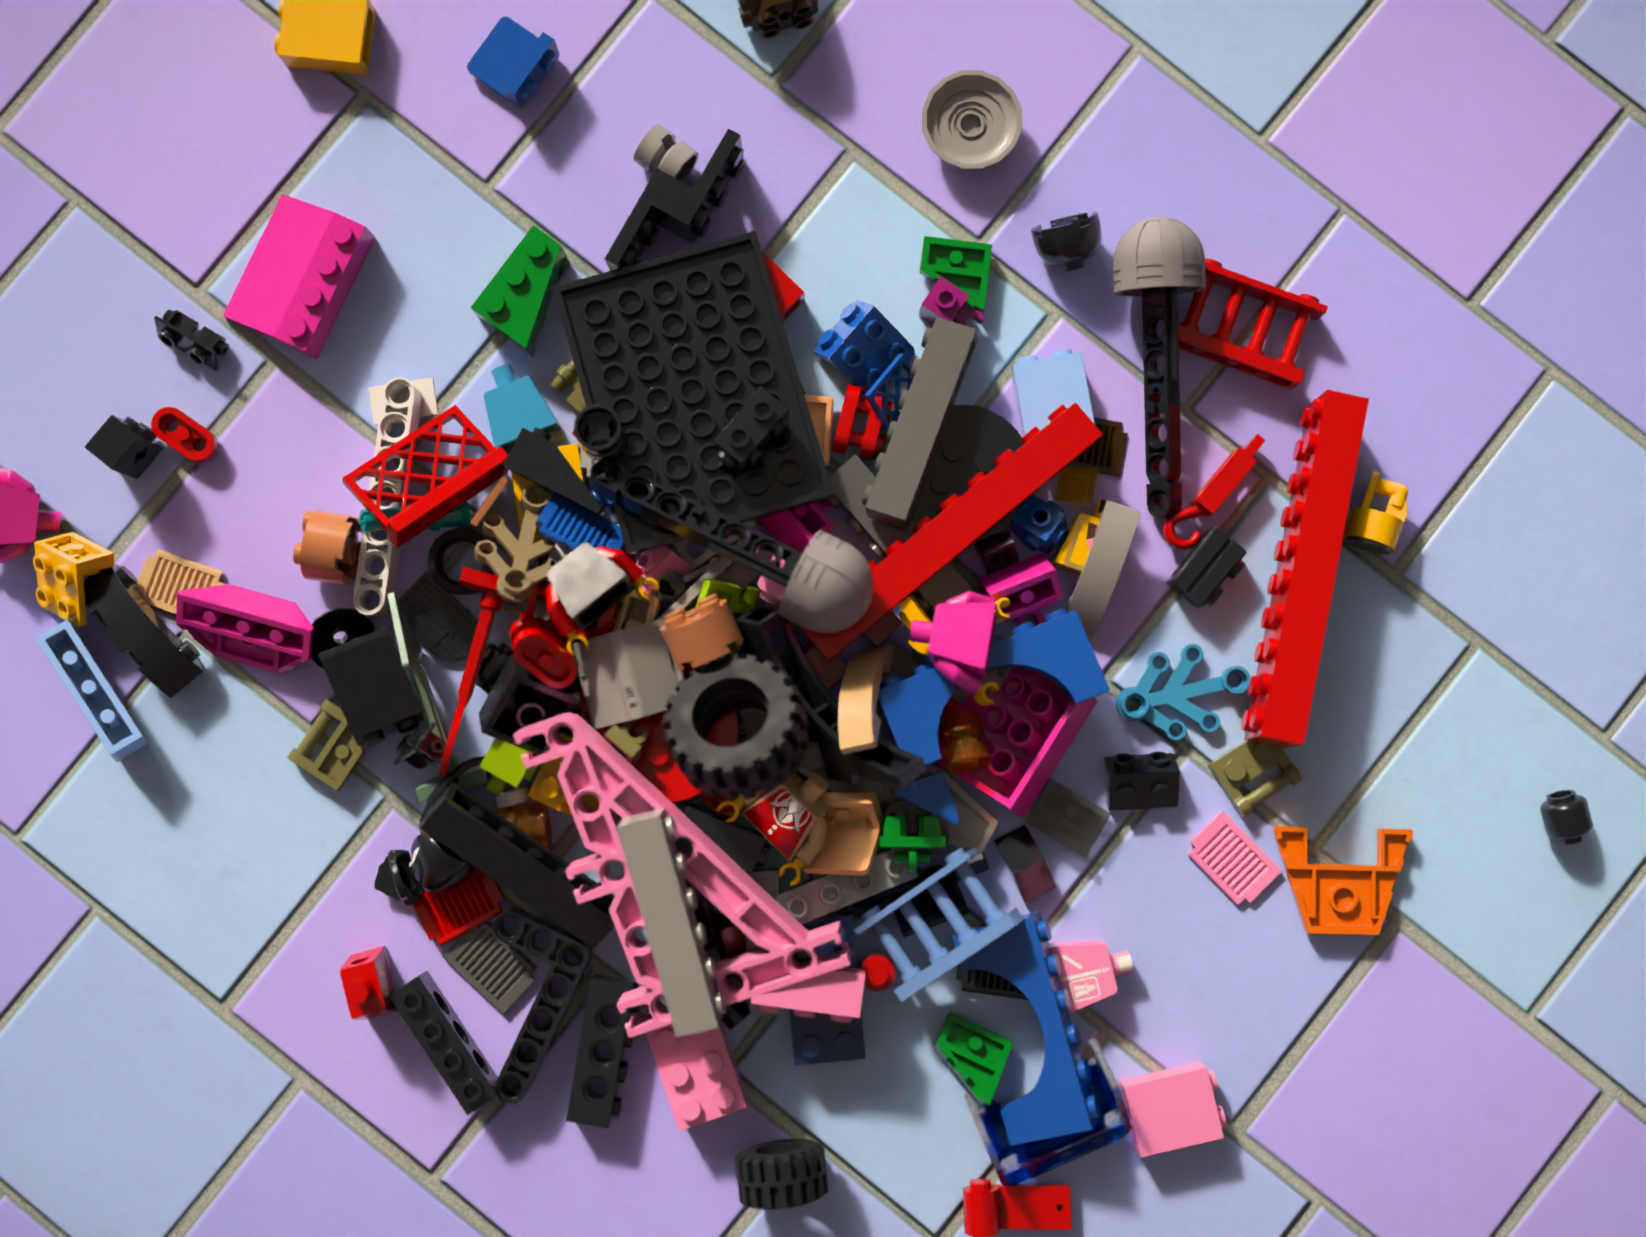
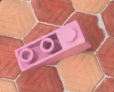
M842 967L752 997L751 1004H758V1010L764 1012L778 1013L780 1008L794 1009V1015L814 1018L817 1012L830 1014V1020L851 1022L852 1017L860 1018L865 970Z

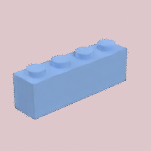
M68 619L35 637L106 750L116 762L148 744Z

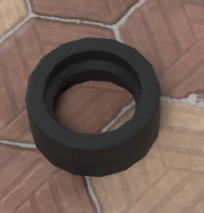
M464 528L445 531L436 538L429 549L427 565L430 576L437 585L453 594L471 595L478 593L479 591L461 586L459 582L449 578L444 572L442 561L447 548L454 543L461 541L470 542L476 546L479 541L487 540V538L471 529ZM487 550L480 551V552H482L483 554H490V553H491V552H489V551H487ZM482 564V572L495 575L489 565Z

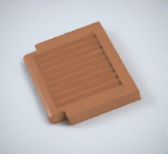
M507 478L499 479L470 520L471 524L474 526L479 524L507 484Z

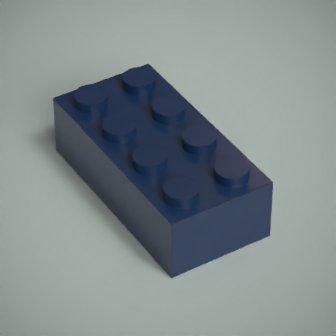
M852 911L829 913L802 924L805 929L810 931L840 921L843 927V943L848 942L852 952L851 964L845 967L857 968ZM834 939L819 945L820 953L823 955L843 949L841 944L836 945ZM797 951L793 954L795 959L802 963L809 962L812 959L806 951ZM789 1009L794 1066L866 1059L861 1011L860 1018L852 1017L851 1022H838L830 1020V1014L816 1012L814 1018L794 1015V1009Z

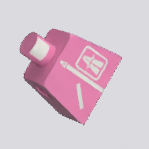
M1102 940L1049 943L1052 954L1058 956L1061 964L1062 974L1059 976L1062 990L1066 989L1070 996L1071 1011L1069 1013L1116 994L1118 988L1115 976L1133 972V964L1129 952L1123 951L1109 955L1107 944Z

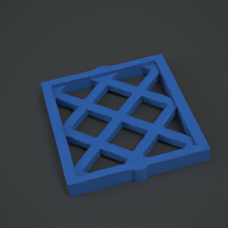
M904 354L897 355L864 395L886 432H888L890 426L886 418L887 415H892L893 421L897 422L901 413L898 409L901 397V382H907V390H909L913 381L910 378L912 367ZM902 366L907 372L908 378L901 377ZM896 370V376H891V374ZM889 380L895 381V394L888 393ZM883 385V392H877ZM875 397H882V408L879 407ZM888 398H894V411H887Z

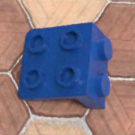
M502 17L468 62L467 70L472 76L521 109L525 102L535 94L539 83L546 73L554 68L560 53L555 40L546 33L542 32L538 38L509 17Z
M858 300L845 307L840 315L841 319L832 329L825 331L821 335L817 347L812 351L821 361L836 366L854 386L862 387L861 393L863 395L868 392L898 354H904L909 361L915 353L914 347L874 305ZM896 370L891 374V376H896ZM883 385L878 390L879 392H883Z

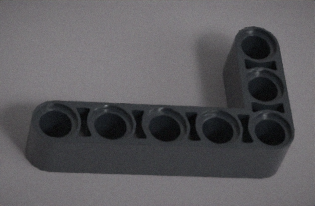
M510 908L499 914L494 920L493 933L496 938L551 965L495 1084V1089L499 1092L497 1097L504 1103L515 1104L521 1101L531 1089L591 962L593 952L590 946L575 939L570 932L522 909ZM506 916H512L518 920L520 928L517 934H510L505 930L503 923ZM543 931L549 934L552 942L549 949H541L535 943L537 932ZM574 946L581 949L584 957L582 963L573 964L568 960L566 952L569 947ZM554 979H561L566 982L568 986L567 995L558 996L552 991L551 984ZM541 1011L549 1013L553 1020L552 1027L543 1028L538 1025L536 1021L537 1013ZM530 1044L534 1046L537 1050V1059L527 1060L521 1054L522 1045ZM516 1077L522 1084V1090L516 1093L511 1092L506 1086V1078Z

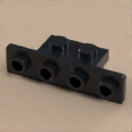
M984 852L967 861L976 875L989 870ZM936 865L930 867L921 876L853 903L858 918L861 919L863 914L877 905L883 910L945 866ZM954 870L939 882L963 916L968 914L969 910L958 885V881L962 879ZM925 890L911 900L929 928L948 921L928 890ZM900 909L896 910L894 914L903 938L916 934Z

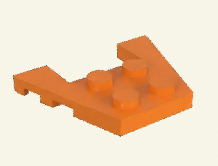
M1273 826V834L1305 932L1313 934L1379 935L1393 895L1391 891L1397 873L1401 871L1404 863L1402 858L1407 844L1411 842L1413 830L1377 828L1376 865L1307 863L1308 827Z

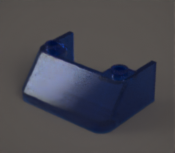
M1095 1038L1089 1041L1094 1058L1082 1059H1086L1091 1071L1089 1086L1092 1095L1098 1097L1101 1106V1117H1098L1099 1121L1092 1130L1010 1146L1001 1115V1109L1006 1104L992 1100L988 1107L980 1105L977 1109L971 1094L964 1095L973 1120L1003 1186L1021 1184L1114 1143L1130 1132L1131 1124L1120 1087Z

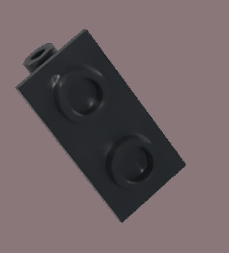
M167 310L163 315V319L158 316L154 317L157 335L162 343L170 348L176 347L187 353L189 358L198 365H207L215 371L218 369L216 356L218 354L224 356L229 349V344L225 342L226 339L205 326L197 335L194 334L195 330L199 327V323L179 310Z
M433 722L424 729L419 726L412 735L407 734L396 748V751L400 754L393 764L397 765L404 760L412 767L422 769L441 758L446 744L441 738L431 732L437 724Z

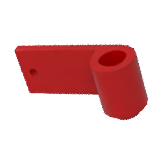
M974 1179L970 1181L969 1186L963 1188L964 1232L969 1236H994L1000 1233V1229L1072 1230L1070 1185L991 1184V1181L987 1179Z

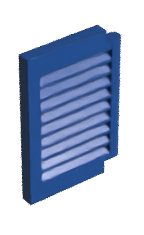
M555 492L535 523L536 526L540 527L538 534L555 543L566 542L572 550L585 542L594 548L605 546L620 550L624 543L619 526Z

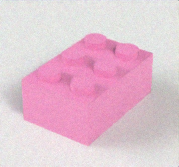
M722 1020L719 1028L677 1038L675 1037L672 1024L646 1032L679 1131L747 1108L748 1096Z

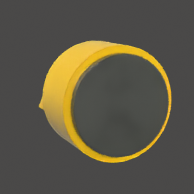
M1374 471L1362 507H1353L1343 538L1346 539L1345 541L1348 544L1361 550L1389 555L1395 552L1407 516L1406 499L1408 488L1403 484L1381 479V473ZM1374 493L1390 497L1385 512L1370 509Z

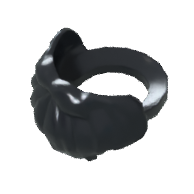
M390 850L383 864L378 868L374 884L375 889L387 896L393 897L395 900L402 901L405 906H412L422 898L423 893L409 870L410 853L407 850Z

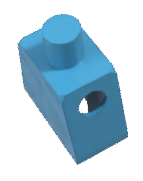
M510 364L501 365L491 371L497 388L485 392L484 401L496 449L502 447L504 451L512 449L522 428L533 432L534 428L537 427L549 434L562 429L547 402L529 376L516 379Z

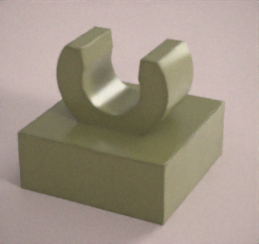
M630 720L624 722L622 730L614 724L605 733V740L634 766L641 758L642 746L648 741L649 733L645 730L641 736L637 738L631 737L628 732L634 727L635 721Z

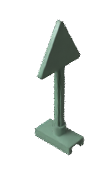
M395 591L388 593L403 669L411 667V679L426 725L428 726L435 722L437 725L431 732L441 738L446 744L447 736L427 675L419 663L424 658V653ZM452 756L448 769L450 773L459 765L457 756ZM442 757L436 762L438 770L440 769ZM476 765L458 777L457 785L463 789L488 782V777H491L492 774L480 768V765ZM438 776L420 783L415 789L419 803L426 801L443 777Z

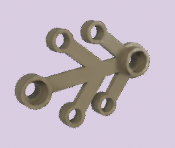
M539 485L527 486L522 491L520 505L525 515L519 540L505 526L504 519L500 514L490 512L485 514L482 519V532L487 536L496 537L514 559L512 568L497 554V546L494 542L481 540L475 546L474 557L476 561L480 564L489 565L498 576L497 591L499 595L510 602H523L530 598L534 585L548 579L546 573L555 565L554 561L549 558L546 564L527 572L529 562L548 554L551 548L557 544L548 538L533 544L537 528L535 523L550 500L548 490ZM488 523H495L498 526H490ZM487 550V551H489V552H491V553H490V554H483V553L480 552V551Z

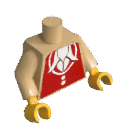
M816 773L811 774L805 782L797 774H793L785 782L780 779L774 783L776 789L768 793L765 790L755 792V798L746 800L743 795H737L736 800L732 802L724 801L717 808V811H719L724 805L733 806L734 815L725 821L732 822L737 818L738 810L744 807L745 810L741 814L788 861L794 857L795 861L793 863L783 865L779 871V877L781 878L787 869L793 868L796 870L797 876L790 886L797 885L800 882L802 876L801 869L811 864L825 844L828 823L824 816L829 807L820 796L827 790L828 784L824 778Z

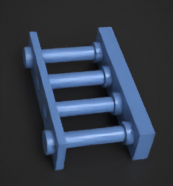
M961 847L944 858L947 863L944 868L883 910L877 905L863 914L861 919L864 923L854 929L857 935H860L872 928L902 973L900 978L903 984L894 989V992L901 1002L1024 920L1017 908H1014L1007 914L1003 908L999 910L967 863V861L979 854L976 847L967 852H964ZM954 870H956L987 917L985 922L988 927L977 933L974 927L970 929L939 882ZM925 890H928L958 935L956 940L960 946L951 952L948 951L946 946L944 948L941 947L911 901ZM898 909H900L930 954L928 959L931 965L922 971L918 965L914 967L883 920Z

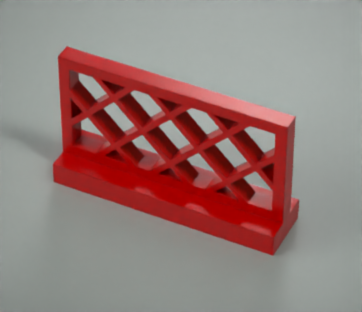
M454 405L344 476L342 481L347 489L386 530L388 540L396 548H399L508 474V469L503 466L508 454L502 447L496 449L465 414ZM455 419L463 427L462 436L443 434L442 426ZM420 440L436 441L435 454L414 452L415 443ZM440 442L461 444L460 457L439 455ZM465 445L480 446L487 454L480 459L464 458ZM392 458L408 459L407 472L386 470V463ZM412 461L433 462L432 476L411 473ZM438 463L459 465L458 473L451 478L436 476ZM365 476L380 478L378 491L362 490L356 482ZM384 479L405 481L404 494L382 492ZM409 483L431 484L430 492L423 497L408 495ZM381 500L402 503V509L399 513L388 519L380 510Z

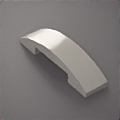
M1109 500L1106 501L1095 530V537L1073 595L1072 597L1070 596L1066 607L1067 613L1074 610L1077 611L1089 640H1092L1112 596L1141 514L1138 510Z

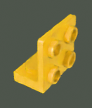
M73 532L34 542L35 556L33 558V565L37 573L38 588L36 589V598L39 605L65 620L68 619L70 623L77 627L85 626L87 622L83 575H96L102 569L115 566L114 553Z

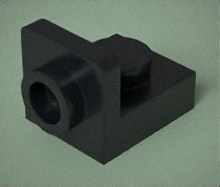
M1009 531L991 535L983 542L975 545L987 575L1020 562Z

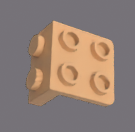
M824 792L820 798L829 807L824 816L828 823L825 844L808 867L802 868L803 871L808 874L857 876L868 874L879 844V836H881L884 827V816L876 793Z

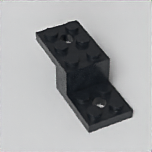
M728 128L694 188L658 168L655 170L605 257L610 271L642 262L640 255L645 246L651 247L659 233L657 225L694 244L698 236L703 237L706 234L712 221L709 216L715 206L717 208L722 206L728 195L729 190L726 187L732 177L737 179L745 165V160L743 159L744 149H742L740 134Z

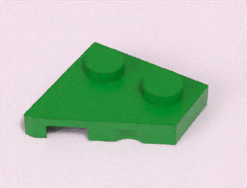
M924 236L919 273L934 283L941 276L969 295L967 305L975 310L984 312L992 244Z
M949 1012L946 1015L934 1047L979 1103L988 1107L1014 1042Z

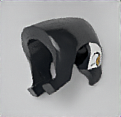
M423 830L413 841L409 870L416 884L428 893L434 895L447 893L479 870L469 862L461 860L455 852L442 843L431 839Z

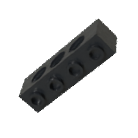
M428 971L420 974L389 995L398 1012L467 1116L499 1094L495 1089L498 1076Z
M596 974L591 978L567 1112V1122L609 1128L613 1118L619 1119L622 1097H617L619 1083L625 1084L629 1063L623 1061L625 1047L631 1048L633 1037L629 1038L625 1023L630 1021L631 1012L637 1013L639 1005L630 1007L625 1013L620 1014V1022L617 1024L607 1023L603 1019L602 1012L607 1007L615 1008L619 1012L616 1004L624 992L635 989L636 981ZM599 1043H608L614 1050V1057L611 1059L601 1058L597 1054L596 1046ZM595 1078L604 1080L608 1086V1092L596 1094L590 1087V1081Z

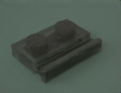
M1049 778L1024 822L1087 858L1088 852L1092 845L1095 844L1111 813Z

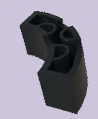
M115 565L102 569L98 574L84 580L85 605L92 615L98 613V618L106 627L103 631L121 652L129 649L130 656L140 666L138 670L163 693L172 698L203 672L198 660L200 653L197 648L188 640L182 642L163 623L135 585L137 578L125 566L118 568Z

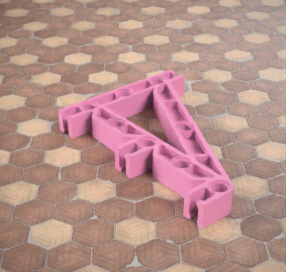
M571 712L563 713L523 727L513 734L516 744L530 741L532 739L531 736L545 734L549 749L540 753L535 750L522 755L526 769L561 756L564 757L557 776L584 847L596 853L572 861L565 872L568 880H571L583 872L596 870L600 882L588 886L587 883L575 889L574 895L577 903L581 904L613 892L616 893L609 912L637 983L643 985L642 987L624 992L616 1005L620 1014L625 1013L630 1007L647 1004L650 1012L642 1017H638V1014L634 1015L629 1022L625 1023V1029L629 1038L672 1023L667 1006L663 1005L659 998L664 996L649 941L639 940L634 932L636 929L645 930V926L617 830V825L624 817L666 808L668 817H673L678 831L677 839H687L693 845V851L683 852L688 868L687 874H684L685 878L756 945L760 946L759 948L714 962L717 973L716 979H713L716 992H722L726 1006L851 964L852 952L849 943H843V927L840 921L810 931L805 929L582 717ZM564 725L572 730L573 741H565L560 737L558 732L559 726ZM584 794L596 796L599 800V808L594 809L587 806L584 802ZM619 862L622 864L625 874H614L609 867V863ZM834 939L836 945L841 944L843 948L841 951L823 955L820 953L819 945ZM797 951H806L812 959L809 962L802 963L796 960L793 954ZM731 973L738 974L744 983L740 985L731 984L727 980L726 975Z

